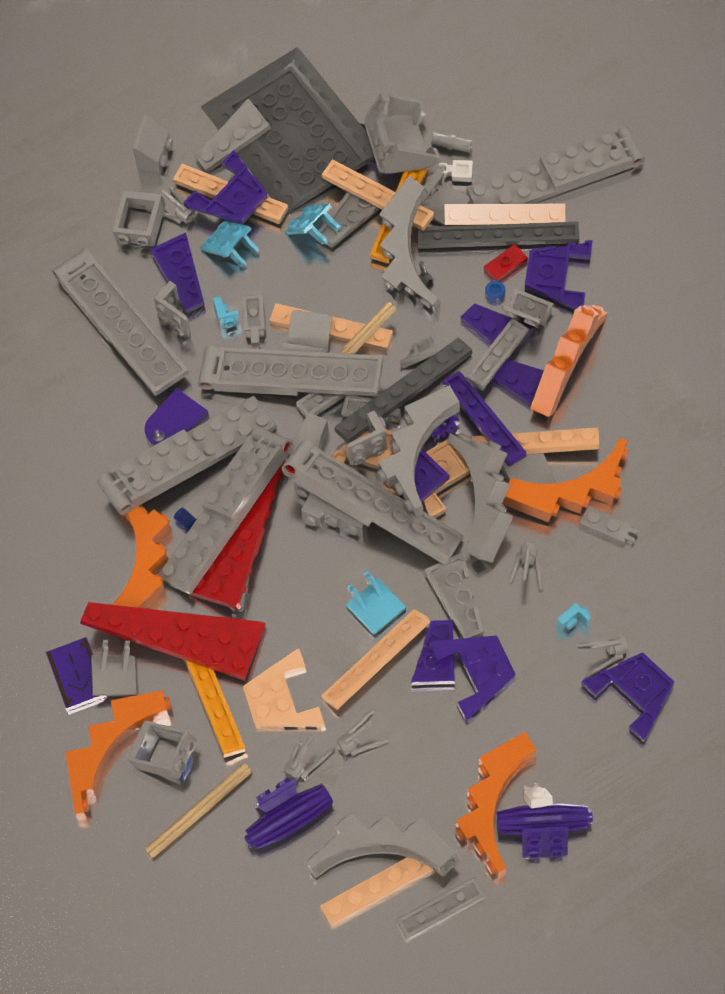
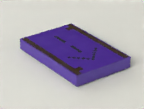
M87 637L46 652L67 711L106 697L92 695L91 656L93 653Z

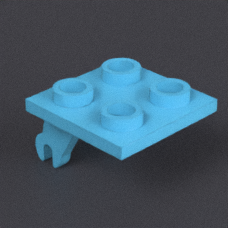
M310 204L302 210L303 214L299 218H295L289 223V228L285 233L292 235L306 234L308 232L319 243L326 245L328 239L314 227L313 223L320 218L334 231H340L342 228L327 213L332 207L330 204Z
M226 220L218 226L217 230L200 247L204 252L223 257L229 256L238 266H243V268L247 266V263L233 247L241 241L252 253L255 252L257 254L260 251L247 236L252 230L250 226Z
M366 570L363 575L367 580L368 587L359 593L357 589L353 588L352 584H349L347 589L352 599L346 603V607L375 635L407 607L379 578L375 579L373 575L370 576L369 571Z

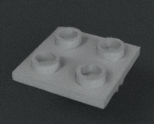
M103 640L101 655L91 656L92 695L125 697L137 695L135 656H129L130 641L125 640L122 657L107 656L108 640Z

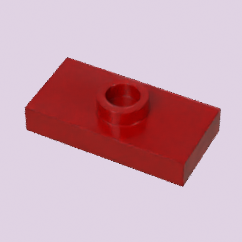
M514 244L484 266V271L494 281H500L527 262L528 257Z

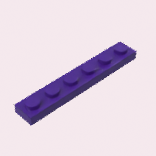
M460 371L442 380L444 387L450 385L459 400L460 407L488 442L493 441L501 445L500 449L508 453L504 460L508 466L527 457L524 448L474 387L465 380V376Z

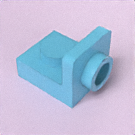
M221 296L213 298L214 310L220 329L225 327L231 328L240 323L238 310L229 312L227 303L223 304Z
M575 602L557 619L556 628L563 633L567 628L569 630L572 629L578 620L585 627H588L591 620L590 613L585 607H580Z

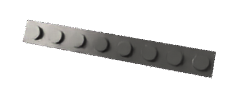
M578 221L426 227L424 231L417 228L418 249L506 246L514 244L579 243L580 239Z
M459 337L437 352V354L427 359L336 425L335 432L347 443L354 441L369 430L367 413L375 410L377 416H382L384 419L472 355V349Z

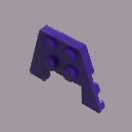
M233 150L222 161V166L235 174V176L211 201L197 191H194L183 202L187 209L243 224L268 198L267 192L255 176H252L245 163L238 157L236 151Z
M586 240L585 243L575 244V242L568 243L567 246L563 247L550 246L531 249L526 272L525 289L574 310L579 306H583L585 292L564 290L569 258L590 260L593 240Z
M497 635L439 640L429 643V647L437 662L456 653L458 654L476 691V694L456 703L465 721L472 717L516 675Z
M642 652L618 663L613 668L605 669L591 678L583 679L581 685L596 698L608 685L613 683L643 711L629 726V729L644 742L675 681Z

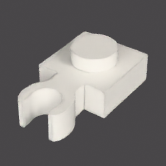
M453 160V165L439 163V169L445 170L443 171L444 178L452 176V181L472 182L473 161Z
M533 783V787L523 785L524 800L531 809L553 805L552 796L545 788L538 787L537 783Z

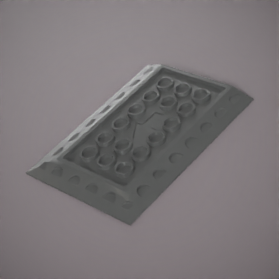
M298 47L201 106L214 125L220 130L249 98L271 127L269 131L237 152V154L269 196L288 205L289 209L286 214L334 185L322 178V173L332 159L354 171L375 159L365 129Z

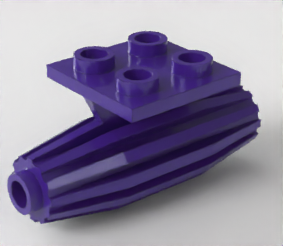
M286 778L275 786L276 790L270 792L268 789L256 797L257 801L254 807L266 813L245 830L247 835L244 836V839L250 848L254 846L257 850L280 841L318 817L333 804V800L324 785L320 784L297 793L296 778L291 781L289 778Z
M553 803V805L533 809L529 805H521L497 811L498 834L522 836V857L530 859L568 856V833L589 828V823H593L592 810H588L587 805Z

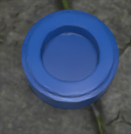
M491 281L486 285L485 295L488 300L499 302L505 297L506 289L503 283Z

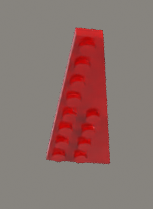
M285 460L190 596L240 610L242 606L240 604L241 598L247 590L246 582L248 576L252 574L253 569L251 566L261 545L265 532L264 524L266 518H269L270 515L269 508L271 501L275 499V488L281 480L282 466L286 462Z
M88 602L80 620V624L244 681L266 623L261 621Z

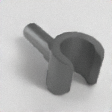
M420 261L421 274L419 277L425 287H427V282L429 280L433 282L434 278L426 271L424 262Z

